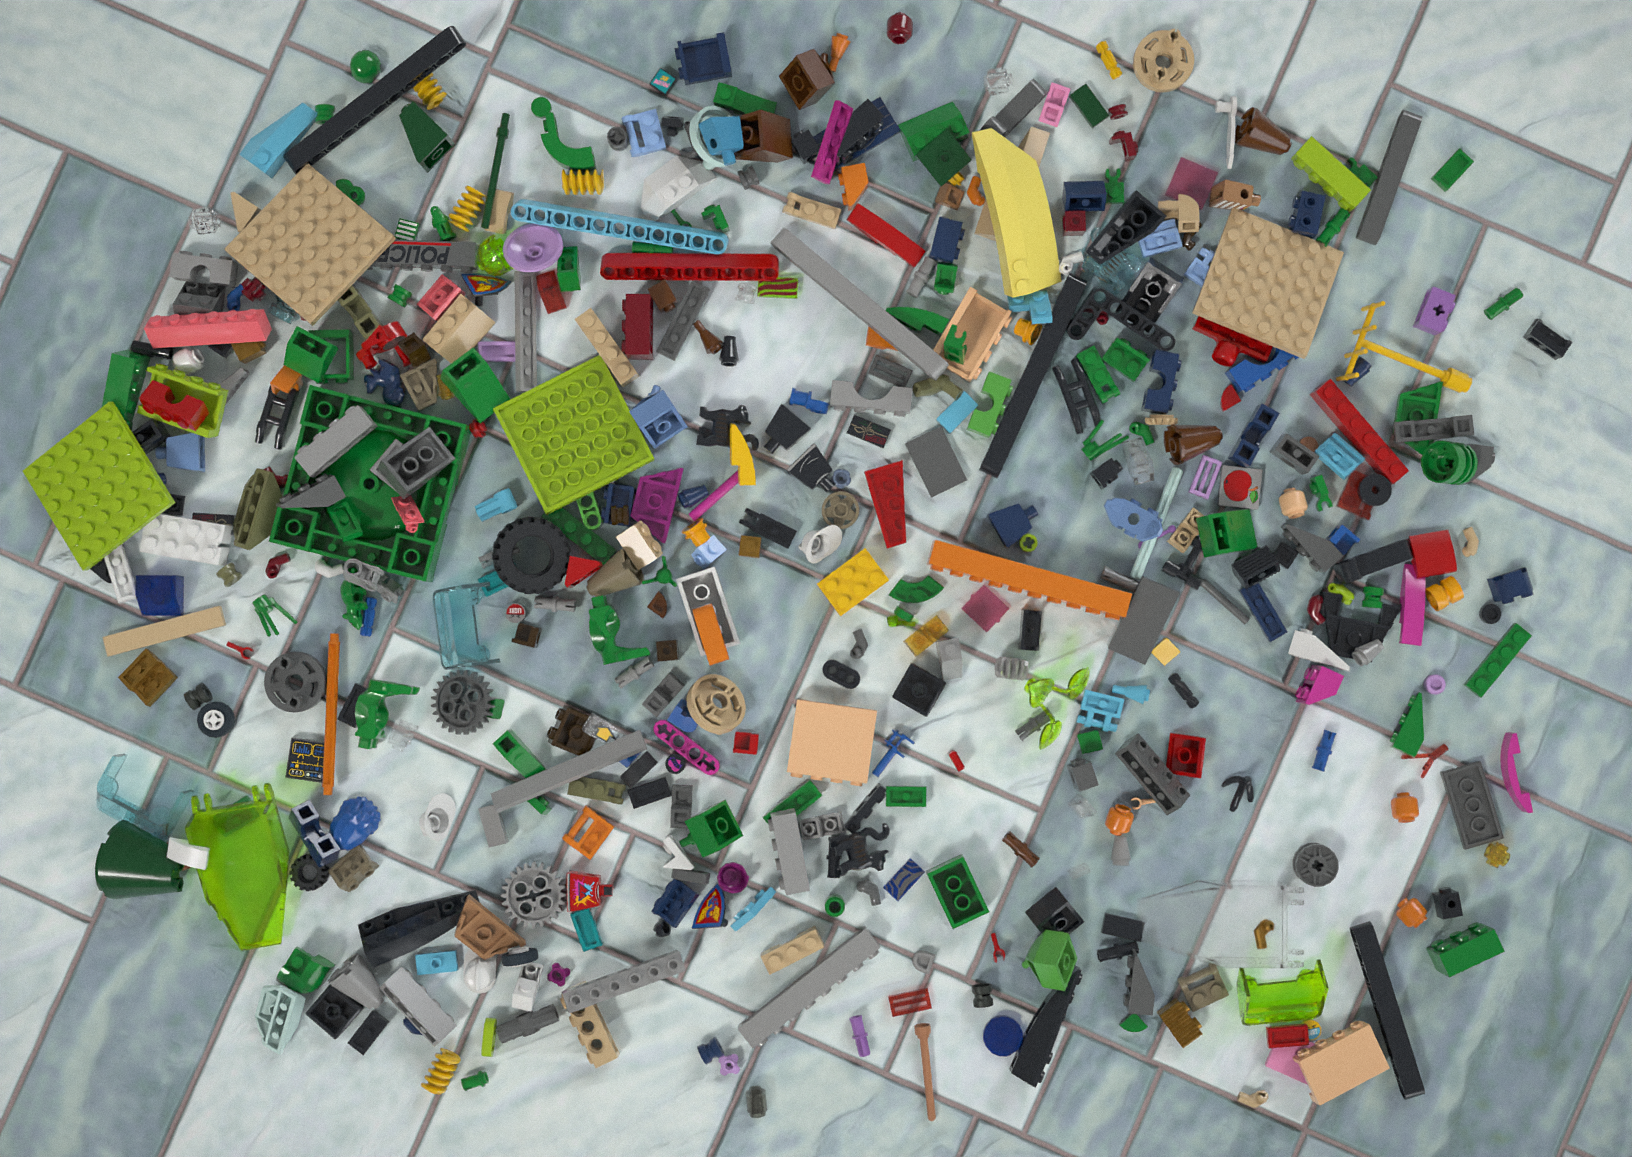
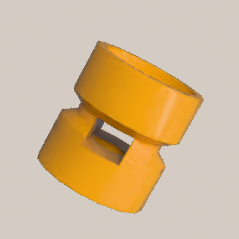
M1453 576L1444 578L1439 582V585L1433 584L1425 588V596L1435 611L1446 608L1449 602L1454 604L1464 598L1463 590Z

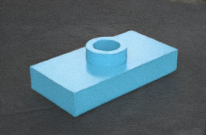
M457 950L415 955L417 975L459 970Z

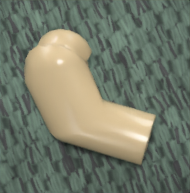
M1471 526L1462 530L1468 541L1467 546L1462 549L1465 557L1474 556L1479 545V540Z
M1265 1090L1257 1091L1251 1095L1240 1091L1237 1101L1256 1108L1267 1102L1269 1095Z

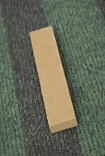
M217 606L105 636L103 641L107 657L226 626L222 607Z

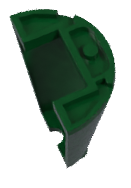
M127 820L119 821L108 831L107 835L109 837L106 843H101L95 863L96 884L99 891L104 892L105 897L122 899L182 892L184 881L180 877V871L183 870L185 865L167 858V842Z

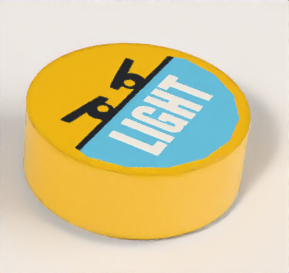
M1313 1019L1302 1021L1301 1024L1306 1023L1308 1025L1309 1040L1317 1039L1321 1034L1319 1023Z

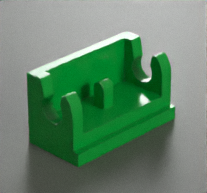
M952 324L944 341V357L964 365L967 345H964L967 333L964 331L961 338H956L957 325Z

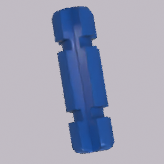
M366 597L365 602L368 605V609L363 611V627L360 629V635L370 637L373 630L371 626L374 623L376 611L374 607L377 605V599Z

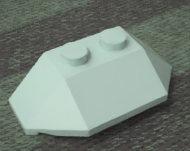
M265 985L262 987L255 1013L257 1027L262 1036V1044L279 1055L283 1052L298 1027L306 1000L305 997L282 985Z

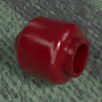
M902 12L890 16L887 20V37L895 44H904L911 39L913 31L912 19Z

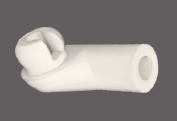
M1082 252L1063 257L1059 265L1060 273L1067 275L1072 271L1074 264L1084 261Z
M323 559L315 562L316 572L327 578L343 574L344 565L342 563L331 567Z

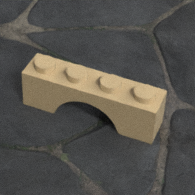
M591 308L575 318L577 324L623 388L639 377L636 370Z

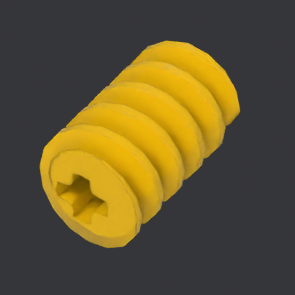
M433 73L413 87L414 91L418 93V97L422 99V103L427 106V110L437 107L447 95L446 92L439 93L442 90L441 85L435 87L438 83L437 79L430 80L434 75Z
M562 169V188L565 194L570 195L572 190L574 195H578L580 189L581 194L586 195L588 189L589 194L594 195L596 189L597 194L602 195L604 189L603 169L600 175H598L596 169H594L592 175H590L588 169H586L584 175H582L580 169H578L576 175H574L572 169H570L568 175Z
M465 186L468 193H461L464 200L458 199L457 203L460 207L453 206L456 214L449 213L448 216L452 220L449 221L450 223L465 232H469L470 230L466 227V224H474L470 218L477 219L478 216L474 211H482L478 204L485 205V201L482 198L486 196L471 186Z
M440 1048L442 1054H435L439 1061L433 1060L431 1062L435 1069L428 1068V1072L432 1074L431 1076L425 1075L424 1077L428 1083H421V1087L433 1094L441 1095L446 1092V1086L450 1084V1078L454 1075L453 1071L457 1069L456 1064L461 1061L458 1054L445 1048Z

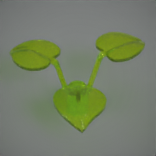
M1088 667L1082 668L1072 675L1067 689L1054 687V680L1051 678L1041 680L1031 678L1027 681L1024 691L1029 694L1030 706L1032 708L1040 706L1050 718V723L1044 726L1040 735V750L1051 745L1058 738L1062 729L1061 721H1055V718L1043 705L1046 697H1048L1052 690L1068 694L1070 699L1078 697L1087 686L1089 680Z

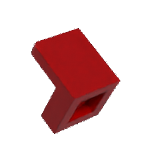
M735 732L733 753L757 755L759 734Z

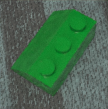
M953 102L898 124L913 162L919 160L915 154L944 129L947 128L958 143L968 139L970 133L962 114Z

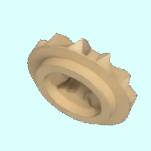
M1149 415V418H1145V423L1148 425H1175L1178 423V418H1174V415Z

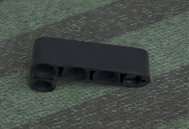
M1403 539L1333 565L1339 584H1346L1359 580L1368 574L1413 558L1407 539Z

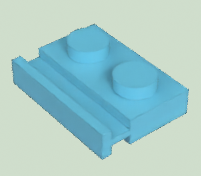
M1336 432L1314 452L1320 456L1319 459L1343 480L1365 460L1359 452Z

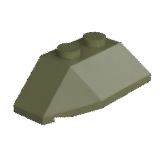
M259 468L254 471L255 473L244 486L233 523L234 546L246 550H251L270 536L278 508L276 503L280 502L279 498L282 497L273 472Z

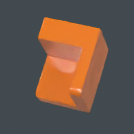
M284 365L270 382L272 393L277 394L280 390L289 393L292 388L299 391L303 386L302 375Z

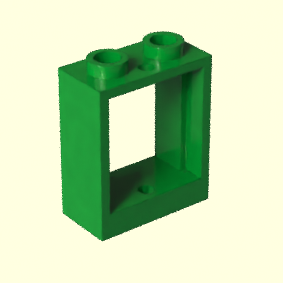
M349 329L308 330L325 341L346 340V374H325L320 384H328V381L336 380L338 384H347L348 380H354V332Z

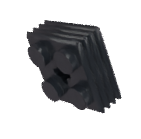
M911 663L893 693L892 698L927 717L944 689L946 682ZM922 684L924 693L915 695L916 690H914V687Z
M330 984L305 1014L333 1039H337L362 1011L364 1006ZM335 1006H336V1007L338 1008V1010H337L338 1012L335 1013V1014H333V1013H332V1011H333V1008H332V1007H335Z

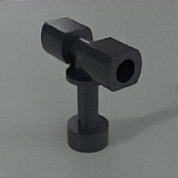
M1194 538L1190 544L1193 549L1185 563L1180 562L1177 565L1167 560L1161 571L1171 577L1176 576L1185 581V585L1198 590L1203 579L1194 575V569L1191 567L1200 552L1203 553L1201 541Z

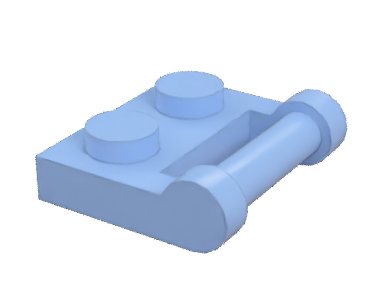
M656 109L634 115H626L621 118L623 125L626 127L631 145V157H639L666 149ZM639 122L645 147H639L633 123Z

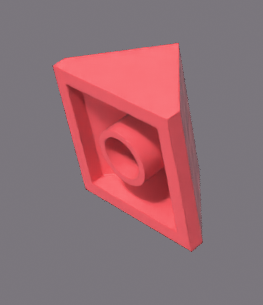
M441 274L417 305L438 321L460 294L465 296L466 293Z

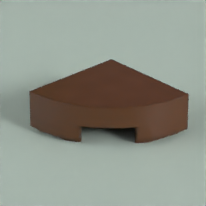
M658 591L647 608L663 619L667 613V601L664 595Z

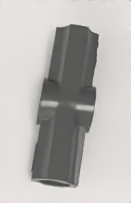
M554 1004L534 1012L528 1011L517 1016L516 1019L497 1026L498 1038L503 1044L520 1036L532 1035L541 1028L558 1022V1012Z

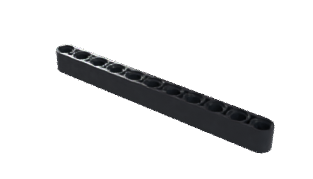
M449 26L285 153L284 159L295 175L305 165L310 164L313 166L466 46V42L455 26Z
M1072 273L1068 274L1051 311L1052 323H1046L979 471L998 478L1086 287L1087 280Z

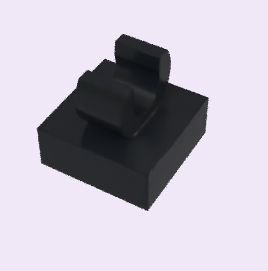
M663 116L661 126H668L667 136L675 137L677 127H683L684 118Z

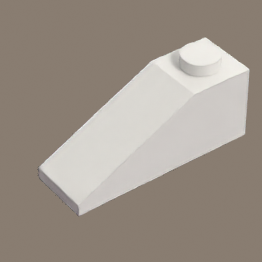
M1303 628L1300 631L1295 630L1288 652L1289 655L1350 672V666L1316 636L1312 635L1313 631Z

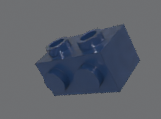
M1104 181L1063 182L1062 201L1064 211H1105L1107 193Z
M1302 190L1297 196H1294L1292 202L1294 213L1288 221V227H1290L1291 232L1311 239L1318 235L1326 195Z
M939 216L929 258L934 261L950 264L953 263V260H958L960 248H957L958 240H963L965 229L962 228L963 222Z

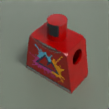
M578 871L567 872V912L598 907L602 904V897L613 896V884H601V875Z

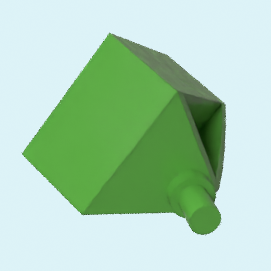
M1045 930L1031 945L1025 960L1022 962V967L1025 969L1030 967L1044 988L1066 990L1078 959L1069 933Z

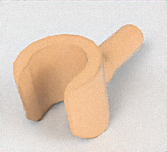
M1131 798V801L1138 800L1140 802L1138 806L1131 807L1134 810L1141 808L1142 805L1156 803L1153 798Z

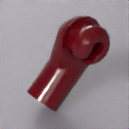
M287 552L269 559L265 571L268 578H276L281 565L291 561Z
M1318 594L1309 599L1307 613L1317 626L1326 620L1320 613L1323 598Z

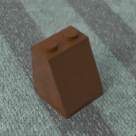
M764 110L739 116L744 147L734 153L736 160L778 163L793 159L790 119Z

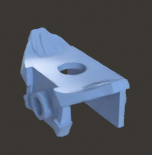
M1124 498L1106 500L1104 508L1114 527L1120 530L1124 528L1125 531L1123 533L1132 538L1136 536V539L1142 542L1160 537L1163 531V519L1158 517L1159 512L1151 508L1147 510L1141 508L1142 503L1133 498L1130 501ZM1133 513H1137L1140 517V521L1136 525L1129 523V516Z

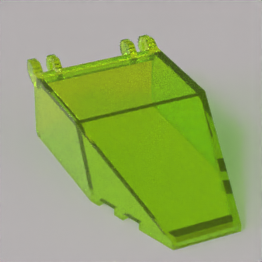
M270 783L264 784L266 797L264 799H260L258 786L253 785L251 790L254 800L212 807L211 796L209 793H206L203 797L206 809H200V801L197 795L192 796V816L185 826L189 845L210 848L207 868L205 870L196 868L204 897L208 905L212 906L216 911L217 918L228 928L227 932L241 951L282 943L289 848L274 797V791Z

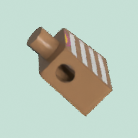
M1224 180L1211 187L1209 207L1228 210L1232 208L1244 210L1250 206L1258 207L1261 195L1253 193L1254 187L1252 185Z

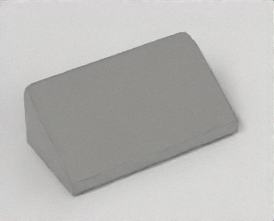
M494 804L479 808L488 846L494 847L508 843L501 812H496Z

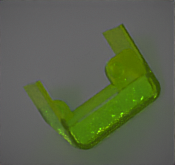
M1321 959L1316 960L1314 970L1304 969L1300 971L1296 980L1257 984L1256 978L1245 975L1244 968H1239L1236 985L1241 1022L1243 1025L1252 1026L1315 1019L1321 1016L1329 989Z

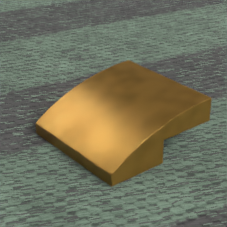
M145 648L118 678L146 706L151 707L178 677L155 654Z

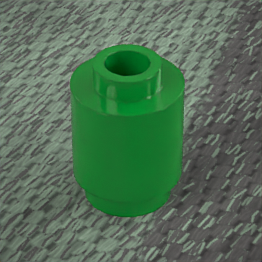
M831 894L825 900V911L832 917L840 916L845 910L844 899L838 894ZM836 901L839 904L837 907H832L831 902Z

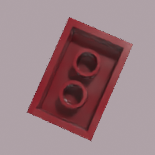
M626 294V299H622V311L626 315L625 320H622V332L625 335V340H622V352H624V355L629 360H653L654 301L650 294Z

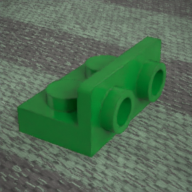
M1116 338L1101 359L1117 372L1135 382L1150 359L1147 358L1148 355L1144 351L1132 348L1130 346L1131 343L1126 339Z

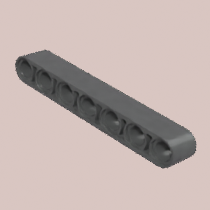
M1404 109L1399 114L1377 175L1378 178L1374 183L1359 225L1356 239L1372 245L1378 243L1421 125L1422 116Z

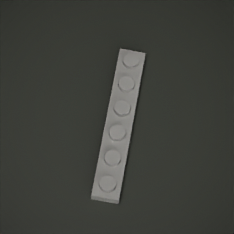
M515 271V368L517 392H526L537 386L536 273Z

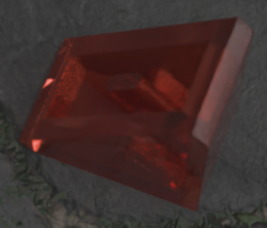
M555 270L537 275L538 291L547 313L551 314L566 309L567 306L560 291Z

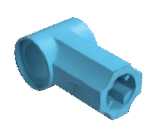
M510 488L502 490L493 495V498L474 506L482 522L501 513L510 512L518 507Z

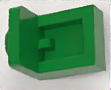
M938 262L934 282V290L937 293L943 295L954 293L957 264Z

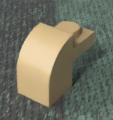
M1178 194V201H1158V209L1167 216L1164 220L1178 219V233L1199 232V206L1193 198Z

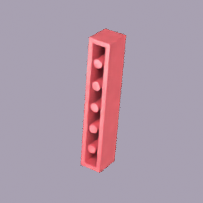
M249 309L245 311H213L210 313H191L185 315L173 314L171 316L156 315L150 317L144 330L152 348L266 341L272 328L264 309Z

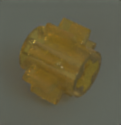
M1498 842L1495 845L1489 844L1484 852V857L1488 858L1486 863L1496 868L1499 865L1505 866L1510 859V853L1506 852L1508 847Z

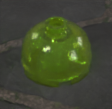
M493 234L479 244L477 248V265L482 271L490 275L501 276L514 268L508 265L504 258V241L501 238L495 239L496 235Z

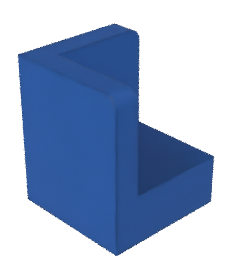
M1337 525L1326 538V540L1332 542L1342 555H1345L1353 544L1360 541L1344 525Z

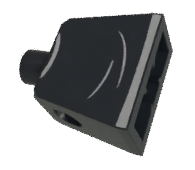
M812 444L786 469L790 475L812 491L819 485L827 493L835 486L827 477L833 470L815 444Z

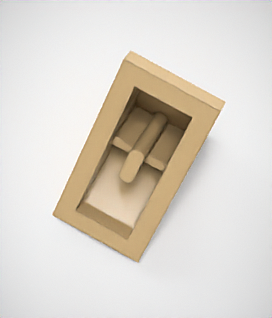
M230 192L237 229L240 233L260 213L261 209L237 193Z

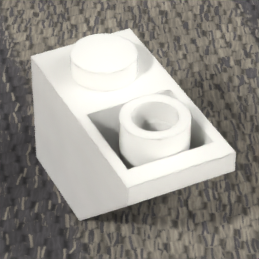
M531 962L529 965L522 966L513 992V1008L532 1011L544 965Z

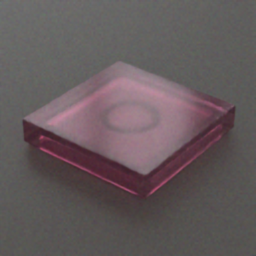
M1181 157L1165 195L1177 201L1178 194L1190 196L1197 202L1199 210H1202L1218 172Z

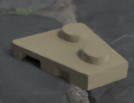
M436 359L430 360L418 368L400 375L418 412L437 404Z

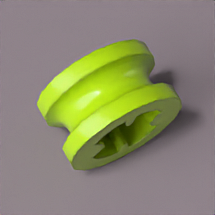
M1032 534L1023 535L1019 540V546L1025 552L1035 550L1038 545L1037 538ZM1026 537H1029V540H1033L1034 544L1031 545L1030 549H1027V546L1024 547L1023 542L1026 541Z

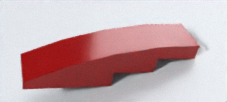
M859 203L856 204L846 219L875 243L882 245L911 267H916L926 252L906 235Z

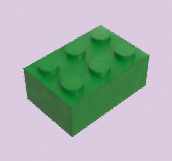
M962 854L926 870V874L952 929L989 913Z
M1476 922L1467 926L1468 929L1462 932L1456 931L1451 933L1449 938L1445 940L1439 939L1432 942L1431 946L1426 949L1436 970L1450 978L1505 952L1495 929Z

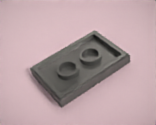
M941 426L905 443L931 498L967 481Z

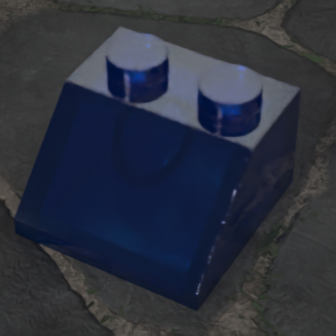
M136 575L135 596L142 616H183L184 576Z

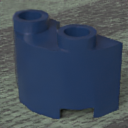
M1526 567L1487 579L1494 602L1502 601V604H1507L1515 601L1514 597L1521 595V598H1526L1534 595Z

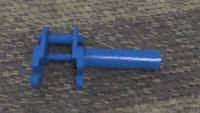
M892 730L893 734L889 740H884L887 742L886 745H891L892 748L887 751L872 773L879 777L896 753L902 758L905 757L897 751V747L904 739L913 745L915 742L903 733L902 735L898 734V730ZM896 736H899L900 739L894 746L892 742Z

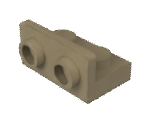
M358 845L333 865L328 872L340 889L351 892L358 888L364 879L371 876L379 865L371 860L362 845Z

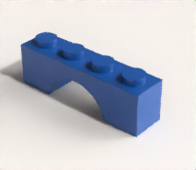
M1275 347L1274 356L1269 363L1256 365L1245 359L1225 372L1237 392L1244 390L1246 393L1255 387L1254 382L1259 379L1263 382L1272 376V370L1277 368L1279 371L1289 364L1287 360L1292 357L1296 360L1299 357Z

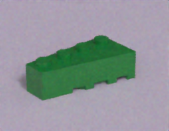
M127 349L111 354L102 407L108 402H114L130 430H132V421L151 357Z

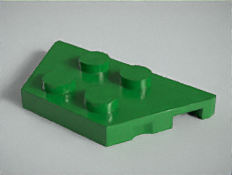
M1436 382L1399 394L1394 422L1437 419L1443 382ZM1434 440L1404 443L1423 455L1424 450L1431 443H1434Z

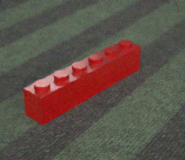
M1331 379L1324 381L1309 394L1354 448L1365 458V461L1377 474L1386 477L1391 485L1395 484L1409 472L1407 467Z

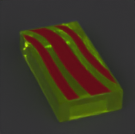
M777 277V279L772 281H758L757 297L797 299L798 278Z

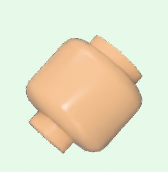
M1295 488L1285 489L1283 491L1284 494L1279 497L1282 514L1288 516L1289 519L1303 516L1304 512L1308 509L1304 492Z

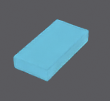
M964 391L961 397L955 400L936 421L950 434L978 404Z

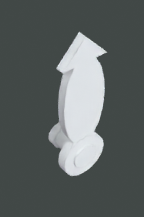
M1231 96L1229 102L1216 101L1215 105L1216 113L1228 112L1227 169L1232 168L1234 158L1236 96Z

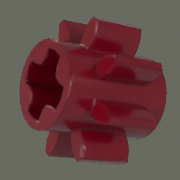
M247 277L241 283L244 288L241 292L252 302L255 299L261 301L267 295L264 291L266 286L256 277L252 280Z

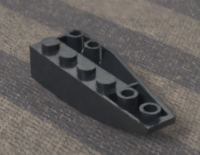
M476 890L396 908L358 924L364 953L372 967L375 968L410 953L457 926L467 896L470 894L480 903Z
M1076 965L1066 990L1052 989L1034 1014L1009 1067L1013 1075L1035 1088L1044 1078L1045 1072L1043 1070L1045 1065L1051 1062L1053 1056L1051 1051L1065 1019L1067 1008L1074 998L1075 987L1081 982L1082 970Z

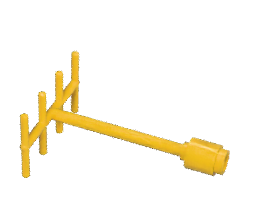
M1381 301L1361 308V311H1368L1362 328L1352 332L1354 335H1360L1354 351L1344 354L1345 358L1351 357L1345 375L1336 377V381L1359 377V373H1352L1358 355L1368 353L1367 349L1438 377L1443 382L1444 387L1458 393H1466L1470 389L1472 378L1466 373L1451 367L1442 371L1366 340V333L1377 328L1376 325L1369 326L1375 309L1384 306L1386 303Z

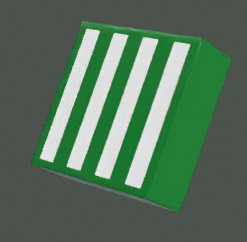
M399 218L395 238L399 240H416L420 224Z

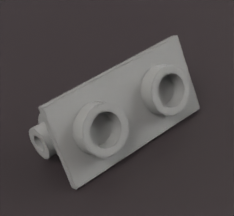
M384 574L377 583V592L381 594L384 600L397 604L398 595L402 596L405 590L402 588V585L393 579H390L385 584L384 581L387 579V576Z

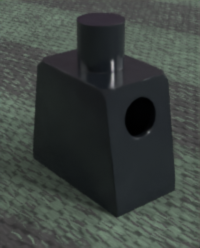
M781 404L765 430L770 439L763 447L771 454L779 446L787 451L811 431V428Z

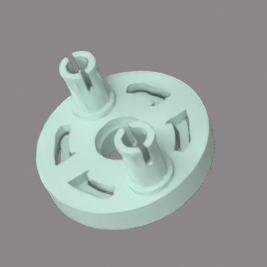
M707 106L697 112L691 119L689 127L692 145L703 159V166L707 170H713L715 167H726L722 155L712 156L709 154L698 125L710 117H733L727 110L718 106Z

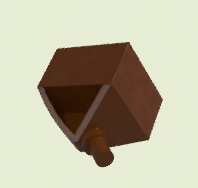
M811 49L798 54L779 75L780 80L799 110L816 104L835 83L833 73L827 62L828 54L826 53L819 55L815 49Z

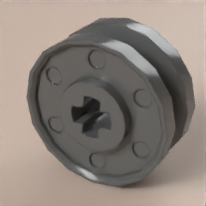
M1307 843L1301 846L1295 852L1292 860L1296 876L1304 883L1314 887H1322L1331 883L1339 870L1338 859L1335 853L1330 848L1319 843ZM1314 861L1319 862V865H1316V869L1312 867Z

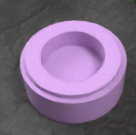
M1432 674L1425 678L1423 686L1429 694L1437 695L1444 691L1446 683L1442 676Z

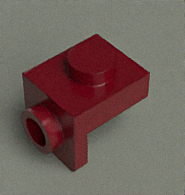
M1125 131L1115 132L1110 138L1109 144L1121 143L1125 161L1134 160L1137 155L1136 153H1138V145L1136 141H1133L1132 133H1125Z

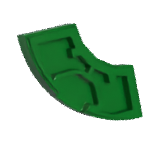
M928 575L924 580L916 583L900 579L888 595L901 602L919 603L935 597L945 587Z

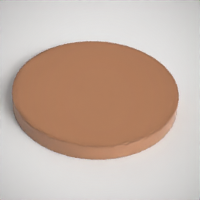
M1304 437L1299 441L1313 452L1318 448V443L1313 437Z

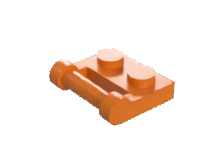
M585 805L581 816L568 834H564L562 839L591 860L615 826ZM588 818H592L594 820L580 841H576L574 838Z

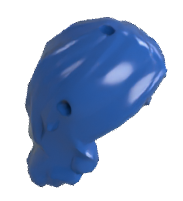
M357 796L356 799L344 800L338 814L333 817L329 833H331L340 850H352L378 829L381 814L377 811L378 807L374 806L373 802L368 801L366 797Z

